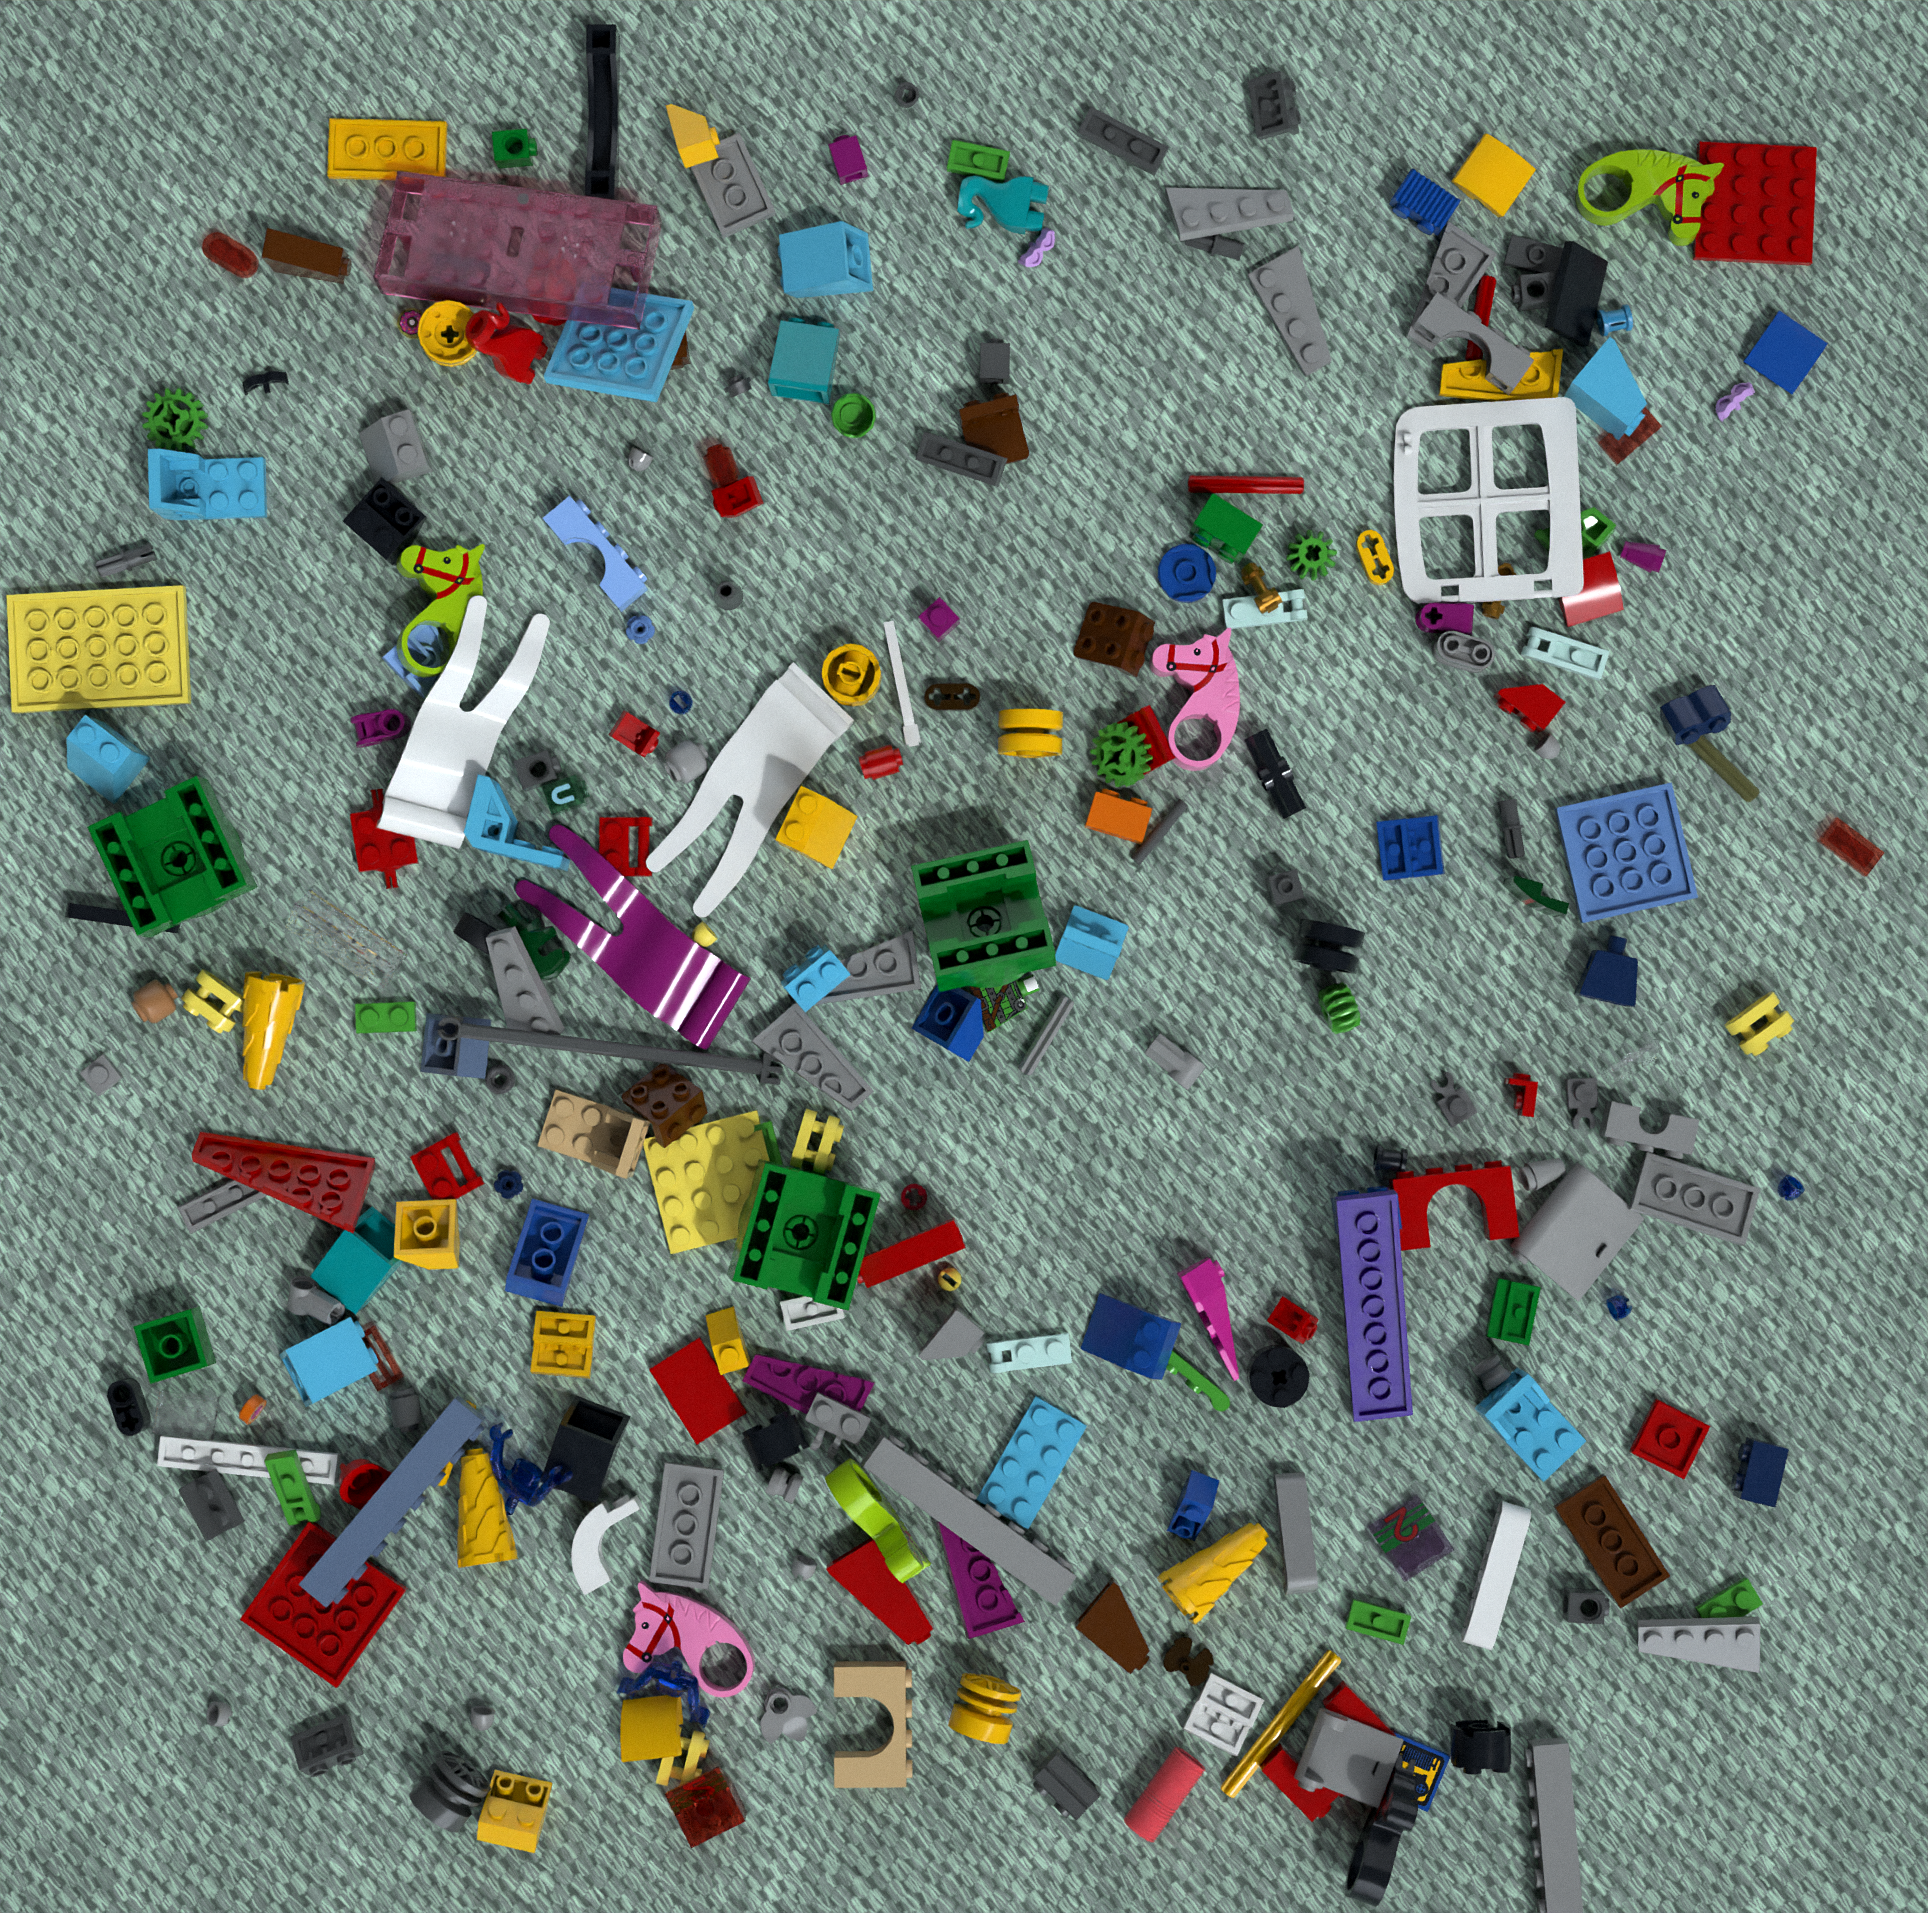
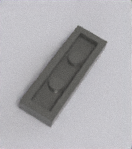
M1090 107L1077 132L1078 137L1155 176L1169 148L1093 107Z
M925 431L915 459L999 487L1007 462V458Z

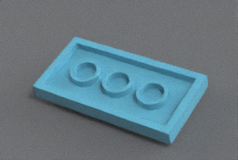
M1035 1395L976 1500L984 1505H990L1003 1516L1029 1529L1087 1425Z

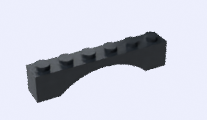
M586 24L589 123L585 168V201L589 210H619L620 35L616 24Z

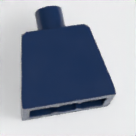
M1610 935L1606 951H1591L1574 995L1625 1007H1635L1638 960L1624 956L1627 943L1626 938Z

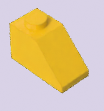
M673 104L665 105L677 149L685 168L719 158L716 145L720 144L716 128H709L705 116Z
M734 1306L705 1315L711 1347L720 1375L748 1367L751 1364V1360Z

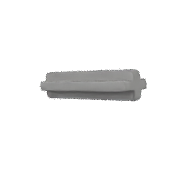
M1062 995L1020 1062L1018 1069L1026 1075H1032L1074 1006V1002L1068 997Z

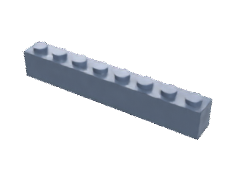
M459 1395L454 1398L299 1583V1586L326 1608L332 1601L338 1604L349 1591L345 1587L352 1578L357 1581L368 1569V1566L364 1564L371 1555L377 1558L388 1545L384 1541L388 1534L392 1531L396 1535L407 1522L403 1516L410 1508L416 1511L427 1497L423 1493L429 1485L435 1488L445 1477L446 1474L442 1471L449 1462L454 1465L465 1453V1450L461 1448L468 1439L474 1442L485 1429L481 1423L486 1417Z

